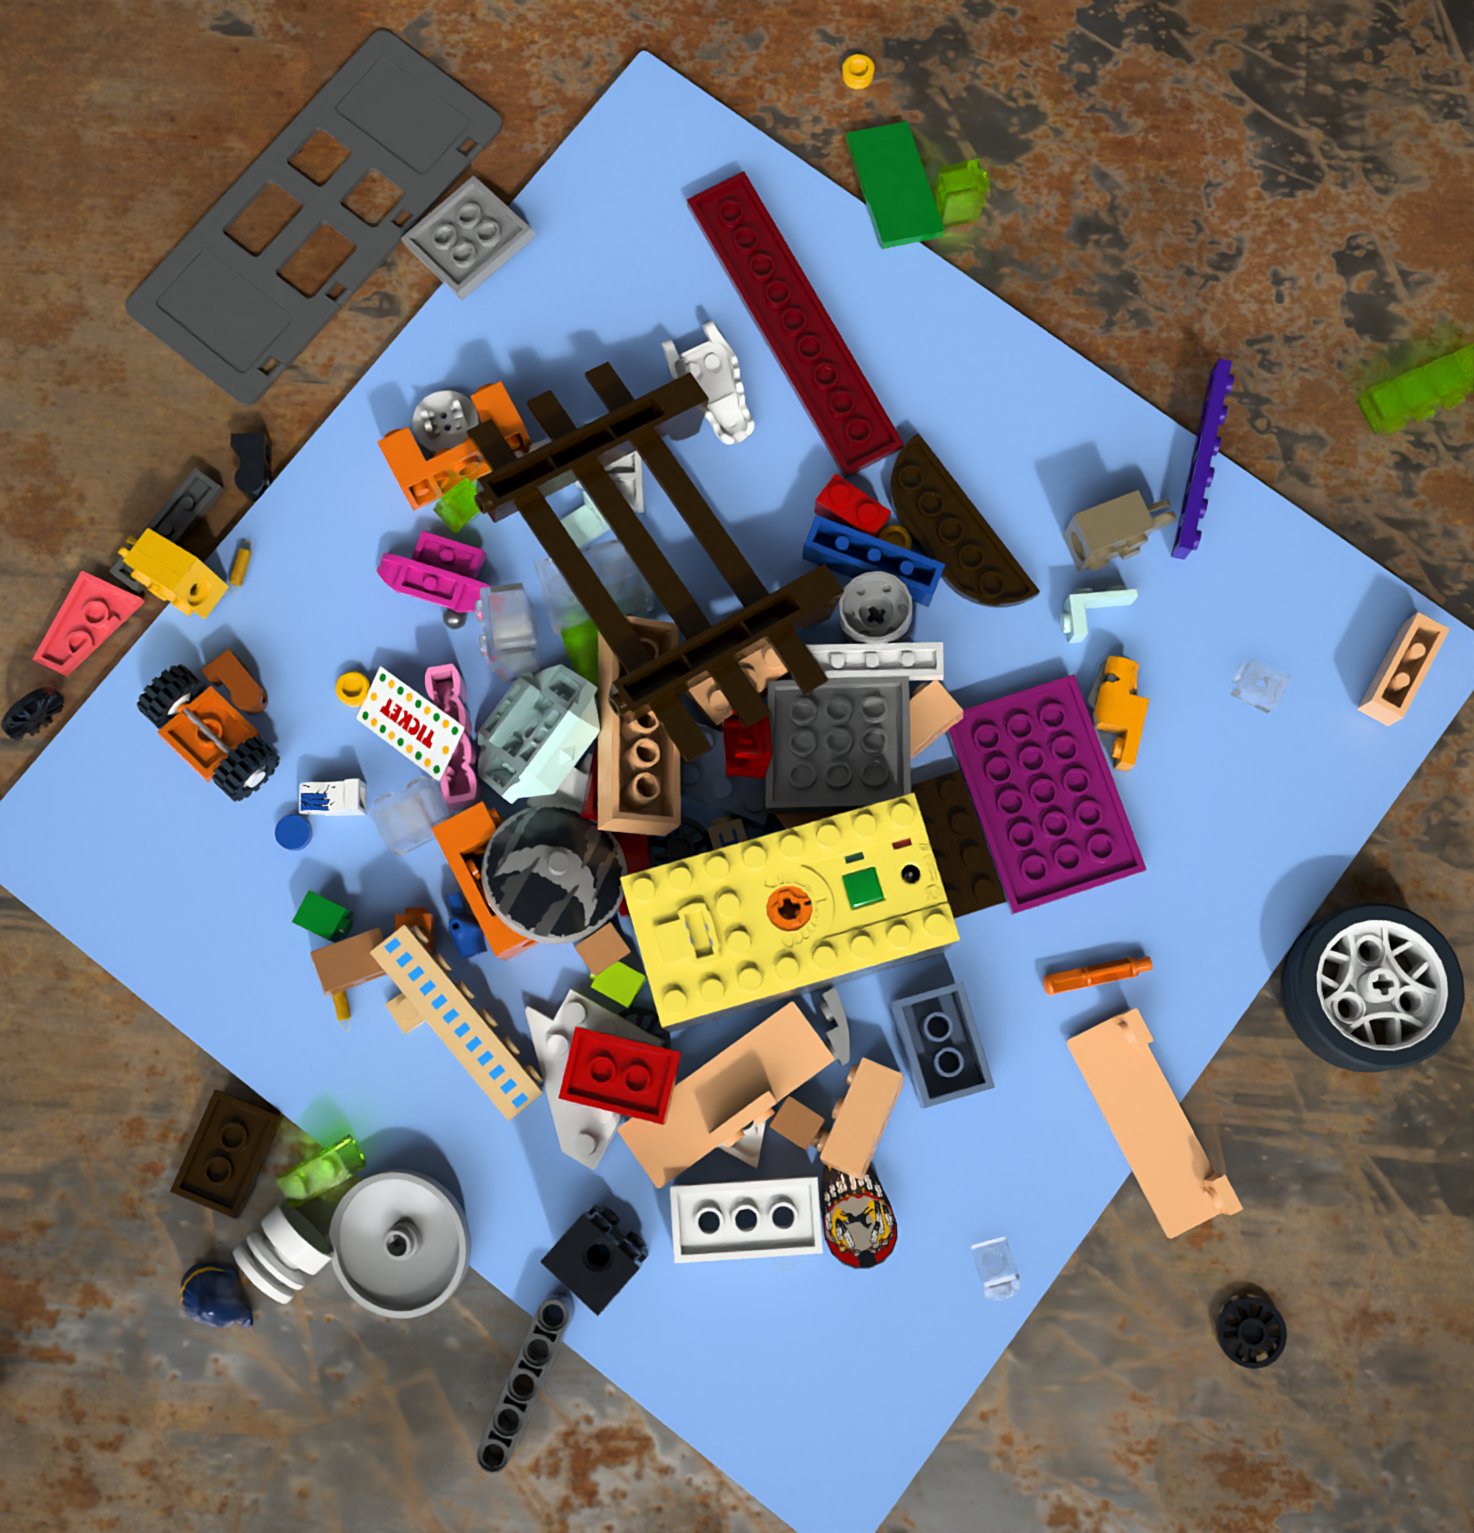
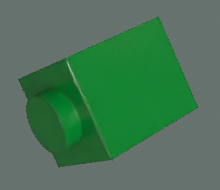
M308 890L292 922L331 942L337 943L340 938L344 939L350 932L353 925L351 917L354 912Z

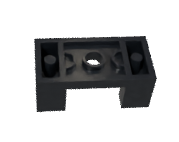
M594 1205L588 1212H584L540 1261L596 1316L606 1308L643 1265L642 1262L649 1255L644 1250L647 1246L646 1242L634 1231L631 1230L627 1234L617 1225L620 1218L606 1205L601 1209ZM599 1243L608 1247L610 1255L600 1250Z

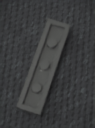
M194 468L136 539L139 540L145 530L149 528L177 546H180L225 492L224 489ZM121 557L109 572L140 595L146 586L131 576L134 570L123 562L124 558Z

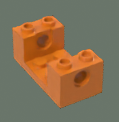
M502 382L488 383L478 388L476 393L470 397L478 412L477 415L480 422L483 423L492 419L513 452L521 450L524 453H528L531 442L526 427ZM409 427L394 429L385 434L383 439L377 441L413 511L492 472L469 436L462 444L452 449L445 448L439 450L428 461L425 460Z
M482 801L431 829L495 956L506 961L541 942L526 938L510 929L498 918L487 901L482 886V869L474 860L484 856L492 835L504 820L495 807L489 809Z

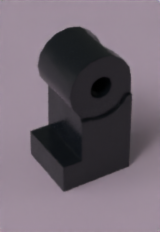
M265 433L231 434L230 447L240 457L239 469L235 473L234 478L235 484L247 499L257 501L271 485L272 443Z

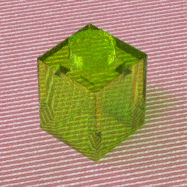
M467 477L443 495L433 508L434 512L455 535L482 513L474 499L476 487Z

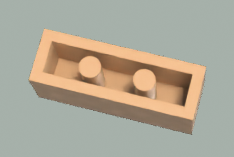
M1419 612L1406 620L1397 633L1357 710L1386 726H1390L1402 719L1450 629Z
M864 1057L859 1066L855 1064L852 1066L846 1081L850 1088L845 1099L841 1097L838 1099L832 1113V1118L836 1119L831 1132L825 1131L817 1148V1151L821 1152L819 1158L823 1164L863 1181L905 1082L902 1073Z

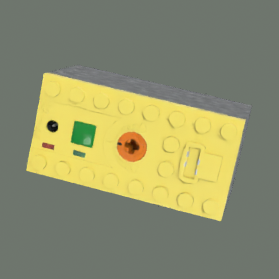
M915 793L620 877L662 1028L668 1033L936 956L960 940Z

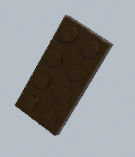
M957 770L911 785V793H915L953 918L956 919L1005 903L1006 900L961 771Z

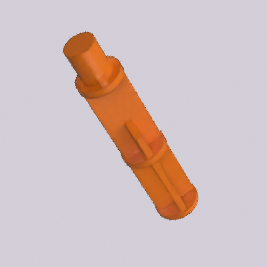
M1130 956L1092 966H1084L1050 975L1047 974L1043 977V987L1045 992L1052 996L1053 994L1089 988L1127 978H1135L1141 972L1152 970L1153 966L1149 956L1138 959Z

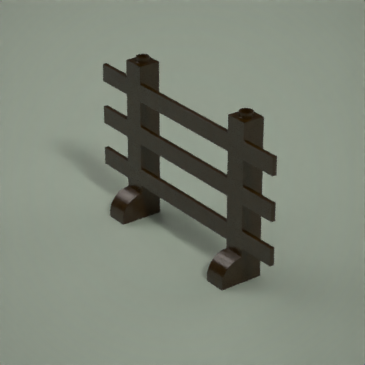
M606 362L585 372V377L610 413L577 429L551 390H548L528 400L527 406L552 442L520 458H517L492 419L467 430V435L492 471L477 479L474 499L479 510L483 514L488 513L494 523L518 511L520 512L627 672L626 675L612 682L608 702L613 712L617 716L622 715L627 724H630L653 711L688 764L710 751L712 746L678 696L712 677L746 729L770 716L771 712L737 662L768 644L772 647L804 695L825 684L829 679L795 632V629L800 626L804 630L811 629L829 620L845 591L826 564H823L769 594L662 440V437L669 435L672 440L680 441L700 431L709 398L692 373L689 372L635 400L611 364ZM637 451L744 609L714 626L710 624L604 469L605 466ZM579 481L687 641L654 659L651 657L545 497Z

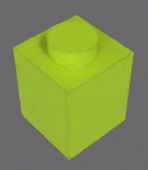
M619 961L597 976L591 972L589 977L594 980L591 988L628 1009L633 1006L647 981L646 976Z

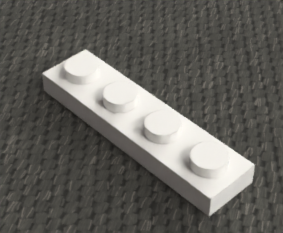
M943 642L805 645L828 679L909 676V681L944 680Z

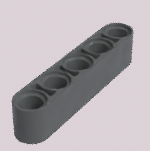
M555 1292L550 1294L540 1304L477 1449V1463L487 1473L493 1474L502 1471L516 1452L574 1316V1302L566 1293ZM555 1304L560 1306L564 1312V1318L562 1320L552 1319L548 1314V1305ZM533 1340H544L549 1346V1353L545 1355L537 1353L533 1348ZM518 1375H529L534 1381V1388H523L518 1381ZM504 1409L514 1410L519 1416V1423L513 1424L508 1422L504 1417ZM489 1444L499 1445L504 1451V1457L496 1458L491 1455Z

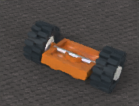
M179 664L177 667L175 665L171 666L169 672L167 670L161 672V677H155L152 680L153 684L145 687L144 691L146 693L140 694L138 698L140 701L137 702L138 710L160 729L157 731L159 736L207 783L213 779V782L234 802L237 800L242 801L244 797L248 798L251 796L252 791L256 792L259 790V786L262 783L265 784L269 780L268 776L274 774V768L278 767L279 755L260 738L259 731L212 686L204 691L205 685L182 664Z

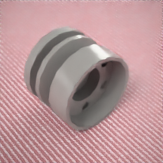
M883 571L866 572L853 578L844 588L845 592L839 600L842 633L847 644L908 643L913 630L912 597L907 586L895 575ZM875 617L878 621L883 619V623L880 625L876 621L871 623V618Z

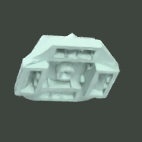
M563 664L546 668L536 675L528 673L519 676L478 730V745L481 746L478 758V776L511 804L517 798L554 794L601 731L594 698L598 688Z

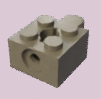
M1139 490L1074 514L1062 536L1078 572L1088 568L1090 572H1094L1109 564L1108 560L1119 556L1122 560H1125L1140 553L1141 546L1148 542V537L1153 531L1164 528L1177 519L1173 511L1166 512L1171 508L1169 500L1164 499L1146 506Z

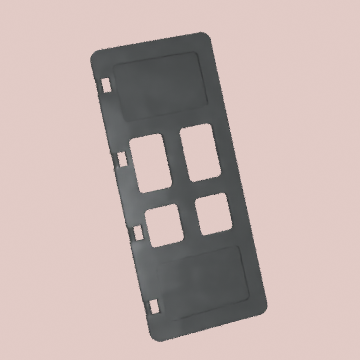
M385 30L375 32L130 296L126 302L127 313L132 319L243 406L256 404L274 384L278 376L286 368L288 369L341 310L342 305L351 295H354L398 247L402 242L400 238L425 217L471 166V162L479 153L485 150L498 136L503 127L500 115L392 33ZM319 131L327 133L352 153L349 159L321 187L313 184L289 165L295 155ZM470 139L476 145L464 156L459 151ZM373 171L378 172L405 193L404 198L375 228L369 227L342 206L344 200ZM275 184L303 205V208L261 255L253 257L228 238L225 232L268 185ZM406 211L411 217L399 228L394 222ZM322 225H329L357 248L313 298L308 299L278 277V273ZM340 284L346 289L333 301L328 295ZM273 357L279 363L266 376L261 370Z

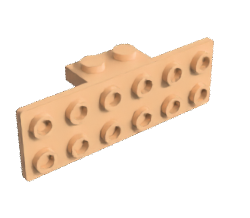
M790 1002L674 1087L666 1124L662 1125L632 1117L618 1127V1133L657 1188H661L723 1142L727 1148L745 1136L742 1128L751 1121H754L759 1126L774 1115L775 1112L771 1108L773 1105L833 1062L834 1057L794 1002Z

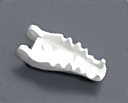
M713 320L703 324V329L708 339L707 342L679 355L671 339L661 343L672 378L675 380L689 372L692 373L709 398L704 417L710 422L721 442L731 445L743 441L752 434L754 421L745 404V394L740 380L736 355L719 333Z

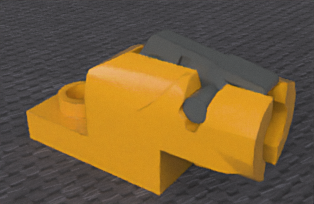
M1109 656L1101 664L1087 697V703L1094 709L1093 720L1096 729L1121 735V738H1115L1111 757L1116 758L1115 769L1128 772L1135 766L1149 699L1136 696L1140 665L1127 658Z

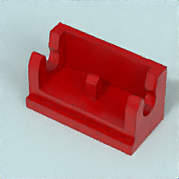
M769 716L746 729L741 720L734 718L724 719L722 730L726 774L764 779L773 754Z

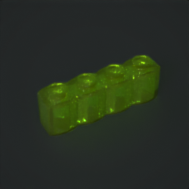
M1474 343L1453 354L1443 356L1425 366L1413 369L1395 379L1365 391L1356 402L1374 435L1386 432L1387 436L1393 435L1407 426L1405 422L1415 419L1417 423H1420L1432 417L1436 413L1435 409L1443 406L1446 410L1452 409L1466 400L1465 396L1473 394Z

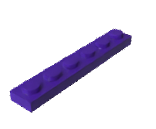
M1218 358L1209 374L1171 554L1173 558L1185 560L1192 550H1197L1200 543L1202 531L1197 530L1199 518H1204L1208 506V499L1203 497L1205 488L1210 487L1214 477L1215 468L1210 467L1212 456L1217 455L1221 443V436H1217L1218 426L1223 425L1228 406L1223 405L1225 394L1229 395L1234 381V375L1229 374L1232 363L1229 360Z

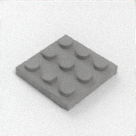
M473 175L400 239L462 301L536 236L531 227Z

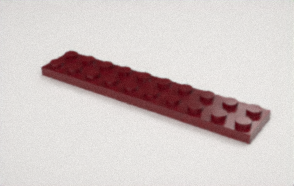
M745 171L686 199L689 211L844 479L903 449L904 442Z

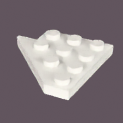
M570 989L554 1019L532 1006H527L525 1013L561 1151L594 1170L598 1166L625 1115L558 1099L575 1027H583L661 1047L665 1041L576 990Z

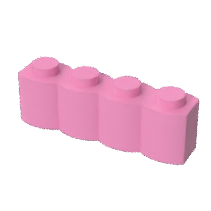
M452 663L429 667L425 674V687L433 701L432 704L465 727L441 778L442 793L446 801L455 810L467 809L482 802L483 789L480 779L475 773L477 768V752L470 740L472 721L468 710L464 706L467 698L466 685Z

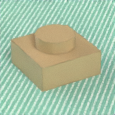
M403 992L385 1004L404 1034H408L426 1022Z

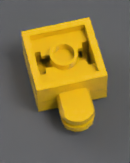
M149 528L145 530L139 540L132 536L127 538L126 542L132 547L130 551L122 546L118 550V553L124 558L123 562L134 570L131 573L134 579L149 587L148 590L161 600L172 602L176 609L189 617L194 612L203 619H206L229 588L223 580L197 557Z

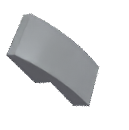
M834 987L821 994L824 1002L818 1005L827 1023L834 1021L836 1028L825 1033L827 1041L823 1043L833 1055L834 1061L838 1060L840 1066L849 1062L850 1037L845 1011Z

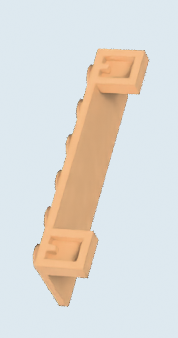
M1136 1007L1128 1009L1068 1039L1066 1045L1166 1237L1174 1238L1220 1213L1231 1216L1242 1210L1243 1207L1226 1175L1215 1173L1148 1046V1043L1154 1041Z

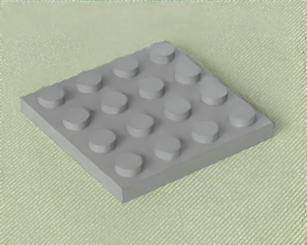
M909 676L829 679L828 682L806 695L803 694L794 680L768 681L767 705L771 712L769 723L773 754L766 772L765 809L767 814L849 812L911 794Z

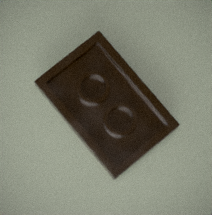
M214 1090L170 1192L231 1218H240L283 1116L221 1090Z

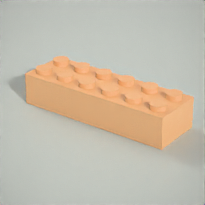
M624 615L653 659L679 645L678 627L675 623ZM598 631V719L601 730L598 733V830L666 836L681 825L680 752L653 711L630 724H627L622 715L617 716L613 712L608 702L612 682L626 675L627 672Z

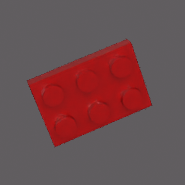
M575 1027L558 1099L664 1125L668 1117L682 1052L583 1027Z

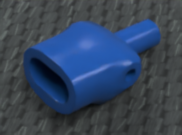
M461 893L448 895L447 899L453 916L449 920L448 929L454 941L459 959L487 952L484 932L477 919L466 913Z

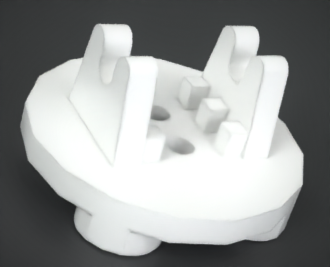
M450 390L437 391L425 397L416 407L412 419L413 432L419 443L431 455H434L439 450L445 448L452 449L462 444L468 437L467 430L479 425L478 412L472 401L462 393Z

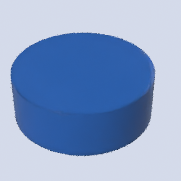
M298 815L285 816L276 825L275 838L279 845L287 850H302L312 839L313 832L310 823Z

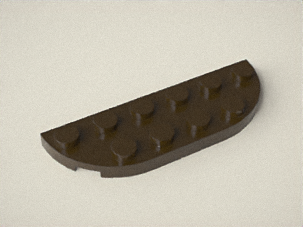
M919 433L912 437L900 451L893 467L890 480L891 503L898 521L909 532L911 539L924 556L945 564L941 575L943 581L962 598L987 607H1011L1023 604L1037 597L1040 593L1039 589Z

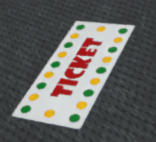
M381 666L368 691V696L357 715L358 721L437 781L441 780L465 729L464 726Z

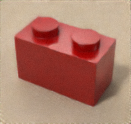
M836 473L815 500L814 513L816 515L878 538L881 531L888 526L891 511Z

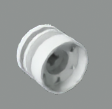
M281 1202L261 1220V1226L266 1235L256 1230L250 1231L246 1237L247 1242H239L233 1248V1255L243 1272L259 1289L274 1300L285 1304L295 1296L294 1289L300 1290L306 1285V1280L301 1270L315 1275L334 1255L332 1251L329 1252V1243L320 1231L292 1206Z

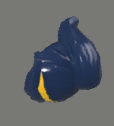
M203 1262L194 1264L184 1273L181 1280L180 1301L182 1309L191 1319L207 1324L210 1327L223 1329L236 1324L245 1328L253 1325L252 1312L240 1299L241 1291L238 1284V1275L234 1270L214 1262Z

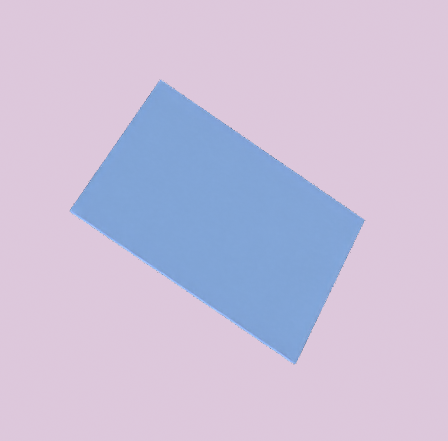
M641 51L508 206L532 228L536 237L462 301L442 283L204 562L211 571L229 586L207 618L203 619L194 612L189 617L172 605L173 603L170 602L0 801V884L363 1180L381 1171L407 1169L428 1175L445 1186L460 1204L469 1225L471 1235L470 1267L533 1318L540 1304L550 1294L562 1292L570 1296L574 1302L575 1311L563 1342L796 1532L875 1533L1132 1171L1067 1047L1066 1041L1128 1009L1137 1007L1154 1041L1148 1043V1046L1180 1104L1473 692L1474 631L1219 452L1216 456H1212L1210 467H1214L1215 472L1210 487L1205 488L1203 497L1208 499V506L1204 518H1199L1197 530L1202 531L1199 546L1196 551L1192 550L1185 560L1171 557L1196 441L1194 434L920 242L881 249L866 204L647 51ZM745 171L897 430L904 442V446L912 437L918 433L1040 591L1037 597L1020 605L1002 608L987 607L962 598L940 577L929 607L912 601L913 630L908 643L943 642L944 680L938 681L963 710L1074 674L1094 726V709L1087 703V697L1101 664L1109 656L1127 658L1140 665L1136 696L1149 699L1135 766L1128 772L1115 769L1116 758L1111 757L1115 738H1121V735L1096 729L1094 726L1146 866V871L1014 915L1011 914L1006 900L1003 904L954 919L960 940L939 955L670 1033V1049L682 1052L675 1082L676 1086L790 1002H794L820 1039L823 1042L827 1041L825 1033L836 1028L834 1021L827 1023L818 1004L824 1002L821 994L835 987L848 1023L850 1037L849 1062L840 1066L838 1060L831 1062L788 1095L824 1118L825 1121L822 1127L831 1132L836 1120L832 1118L834 1107L840 1097L845 1099L850 1088L846 1084L849 1072L854 1064L859 1066L863 1057L902 1073L905 1082L870 1163L891 1204L897 1222L898 1239L893 1253L882 1264L871 1269H854L841 1264L831 1254L826 1244L822 1222L821 1199L822 1173L825 1164L819 1158L821 1152L817 1151L818 1145L816 1148L809 1145L805 1151L769 1127V1124L787 1096L771 1107L775 1114L766 1120L758 1169L716 1147L663 1187L657 1188L617 1129L598 1166L592 1170L561 1151L543 1081L540 1083L543 1093L508 1121L427 1022H424L408 1034H404L385 1005L402 993L389 975L345 990L351 1018H349V1022L348 1019L338 1021L332 996L325 998L310 958V952L334 944V942L292 922L308 890L354 912L351 917L353 925L350 932L344 939L340 938L339 941L378 927L385 940L395 932V914H405V908H427V913L437 917L436 954L440 953L452 967V970L448 972L457 984L462 980L475 995V998L471 1000L479 1011L485 1008L498 1023L494 1028L502 1039L508 1036L521 1051L517 1055L518 1059L525 1067L532 1064L541 1077L542 1074L525 1013L527 1006H532L554 1019L569 990L574 989L616 1014L628 1009L591 988L594 981L589 978L591 971L574 948L572 942L563 944L541 942L504 961L495 956L484 934L488 951L469 958L459 959L454 941L448 929L449 920L453 916L447 896L460 892L466 913L473 917L475 915L431 828L466 809L455 810L443 796L441 780L437 781L358 721L357 715L362 706L350 707L344 704L338 698L335 686L339 677L349 671H358L364 674L372 685L381 666L432 703L433 701L425 687L427 668L452 663L462 676L467 689V698L464 706L468 710L472 721L470 740L477 752V768L475 771L477 776L478 758L481 746L478 745V730L519 676L528 673L536 675L546 668L563 664L564 666H569L572 671L598 688V629L520 512L518 511L494 523L488 513L483 514L476 505L474 495L476 494L477 480L413 511L377 441L383 439L385 434L394 429L409 427L425 460L428 461L432 459L433 455L419 443L413 432L412 419L420 402L437 391L446 390L462 393L471 400L470 396L475 394L481 386L501 381L526 427L531 445L544 438H547L550 443L552 441L527 406L528 400L551 390L578 429L610 413L586 379L585 372L609 362L636 400L674 380L670 374L661 343L671 339L678 355L708 341L703 324L713 320L719 333L736 355L740 380L745 394V404L754 421V430L743 441L728 445L721 442L710 422L704 417L699 433L680 441L672 440L669 435L662 437V440L769 594L820 566L802 559L803 546L816 517L814 513L815 500L835 473L843 479L844 477L687 207L686 199ZM899 450L845 478V480L891 511L888 526L898 525L902 527L895 515L890 498V480L895 461L901 451ZM642 460L644 513L636 511L634 513L707 620L714 626L744 609V607ZM574 482L545 497L558 519L562 520L585 504L582 494L585 490L577 487ZM1139 490L1146 506L1164 499L1169 500L1171 508L1166 512L1173 511L1177 519L1170 525L1153 531L1148 537V542L1141 546L1140 553L1125 560H1122L1120 556L1108 560L1109 564L1094 572H1090L1089 568L1078 572L1062 536L1074 514ZM611 529L579 549L623 615L674 623ZM421 532H428L483 549L487 556L477 580L502 591L506 596L500 610L484 608L468 612L465 625L460 629H451L443 621L444 611L448 608L406 594H398L389 587L376 571L383 553H391L411 559ZM912 540L910 551L924 556ZM242 548L250 550L252 554L243 584L238 587L230 584L229 579L238 550ZM830 570L843 590L853 579ZM1119 585L1127 586V590L1137 589L1138 597L1131 605L1085 609L1088 634L1082 642L1068 643L1067 633H1062L1060 615L1064 613V602L1073 591L1090 588L1093 589V593L1106 592L1107 588ZM839 602L829 620L811 629L804 630L801 626L795 629L804 645L847 644L842 633ZM1419 612L1450 630L1404 717L1390 726H1386L1357 709L1402 624ZM875 617L871 618V623L874 621L878 622L879 625L883 623V619L878 621ZM678 629V639L680 645L681 643L687 640L685 639L681 631ZM227 649H230L238 656L268 695L266 709L258 715L244 713L233 704L231 692L223 683L219 687L215 686L207 679L201 669ZM179 664L185 666L205 685L204 691L212 686L259 731L260 738L279 755V765L274 768V774L268 776L269 780L265 784L262 783L259 786L260 789L256 792L252 791L251 796L248 798L244 797L242 801L237 800L234 802L213 782V779L207 783L159 736L157 731L160 729L138 710L137 702L140 701L138 698L140 694L146 693L144 691L147 685L151 686L153 684L152 680L155 677H161V672L164 670L169 672L171 666L175 665L177 667ZM934 680L909 681V698H912L910 694L923 682L930 684ZM597 689V691H596L595 694H594V698H595V704H596V709H597V714H598V689ZM685 693L679 695L680 700L694 721L711 727ZM766 696V697H765L764 699H762V700H763V702L767 705V704H768V696ZM947 731L911 760V785L960 770ZM596 738L574 766L576 769L580 767L588 753L593 755ZM478 776L483 789L482 801L489 809L495 807L504 821L514 814L529 808L526 802L530 797L517 798L511 804ZM359 778L367 784L366 815L325 816L299 813V784L337 782L345 781V779ZM681 797V817L691 818L699 822L706 830L708 827L713 826L712 821L725 816ZM771 814L764 832L743 823L747 840L786 830L774 814ZM298 815L310 823L313 832L312 839L304 849L290 851L277 842L275 828L277 823L285 816ZM681 823L684 835L694 828L691 825ZM677 829L670 832L672 837L678 835ZM697 831L690 839L695 844L702 840L703 836ZM656 836L654 839L667 841L665 836ZM706 843L695 850L701 854L707 853ZM653 846V854L666 853V847ZM484 856L474 860L481 869ZM668 859L656 860L659 866L665 865ZM619 906L610 921L631 951L621 958L619 962L647 977L646 983L631 1008H646L658 1014L631 916L621 917ZM1130 956L1135 959L1149 956L1153 966L1152 970L1141 972L1135 978H1127L1089 988L1053 994L1052 996L1048 995L1043 987V977L1047 974L1050 975L1084 966H1092ZM963 982L995 1088L928 1108H921L890 1003ZM639 1013L629 1014L625 1018L635 1024ZM644 1014L640 1027L647 1029L652 1017ZM656 1021L651 1034H664L659 1022ZM625 1115L619 1127L632 1117ZM811 1175L818 1177L823 1253L674 1263L671 1185ZM594 1205H597L600 1209L606 1205L620 1218L617 1225L627 1234L632 1230L646 1242L647 1246L644 1250L649 1255L642 1262L643 1265L606 1308L596 1316L540 1261L584 1212H588ZM780 1206L774 1210L772 1219L777 1225H788L793 1219V1211L789 1207ZM742 1209L736 1214L735 1219L740 1227L750 1228L756 1223L757 1216L751 1209ZM706 1211L700 1215L699 1222L702 1228L712 1231L719 1227L720 1218L715 1212ZM599 1243L600 1250L610 1255L608 1247ZM555 1304L548 1305V1314L552 1319L562 1320L564 1318V1312L560 1306Z

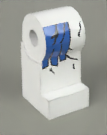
M359 778L345 779V781L301 783L299 784V813L325 816L366 815L367 784Z

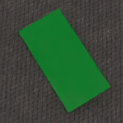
M908 121L847 132L845 142L881 249L943 237L945 229Z

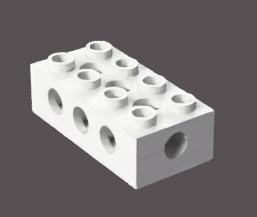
M816 1175L670 1186L674 1263L823 1253L818 1177ZM786 1206L793 1211V1219L788 1225L780 1226L773 1221L772 1215L776 1208ZM742 1209H751L757 1216L756 1223L750 1228H742L736 1222V1214ZM706 1211L715 1212L720 1218L719 1227L712 1231L705 1230L700 1225V1215Z

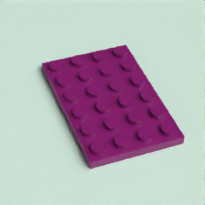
M1074 674L964 709L963 719L948 729L947 734L1012 915L1147 870Z

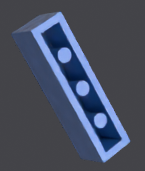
M816 515L806 538L802 559L820 566L826 564L828 569L851 578L874 571H883L895 575L907 586L912 601L927 607L931 603L945 567L944 563Z

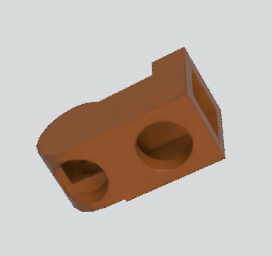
M227 649L201 669L207 679L215 686L219 687L223 683L231 692L233 704L244 713L258 715L266 709L268 695L238 656L230 649Z

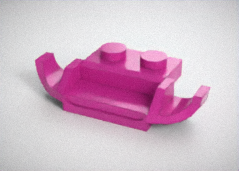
M424 531L420 534L411 559L391 553H383L376 570L382 580L398 594H406L450 608L458 613L474 612L484 608L500 610L506 596L502 591L477 580L487 556L483 549Z

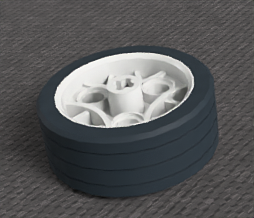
M1363 903L1343 908L1310 925L1296 939L1285 957L1283 965L1281 1000L1287 1020L1296 1035L1315 1055L1333 1066L1346 1070L1377 1073L1416 1065L1436 1054L1450 1040L1461 1019L1465 1000L1464 977L1457 955L1445 936L1428 920L1409 909L1388 903ZM1336 942L1338 945L1339 953L1330 950ZM1360 944L1365 945L1369 949V961L1364 960L1360 956ZM1390 944H1392L1395 947L1393 949H1390ZM1400 952L1412 966V969L1407 974L1400 968L1394 958ZM1324 960L1339 964L1335 981L1321 974ZM1322 989L1327 991V993L1324 996L1322 994ZM1401 994L1410 1000L1411 1005L1408 1012L1400 1006L1399 999ZM1340 1000L1344 1001L1349 1007L1350 1012L1347 1018H1344L1338 1012L1337 1006ZM1370 1020L1385 1021L1386 1045H1376L1369 1023ZM1401 1026L1407 1030L1402 1036ZM1354 1029H1356L1358 1038L1351 1035Z

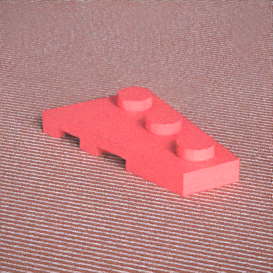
M81 571L32 660L67 677L141 607L145 601L132 593Z

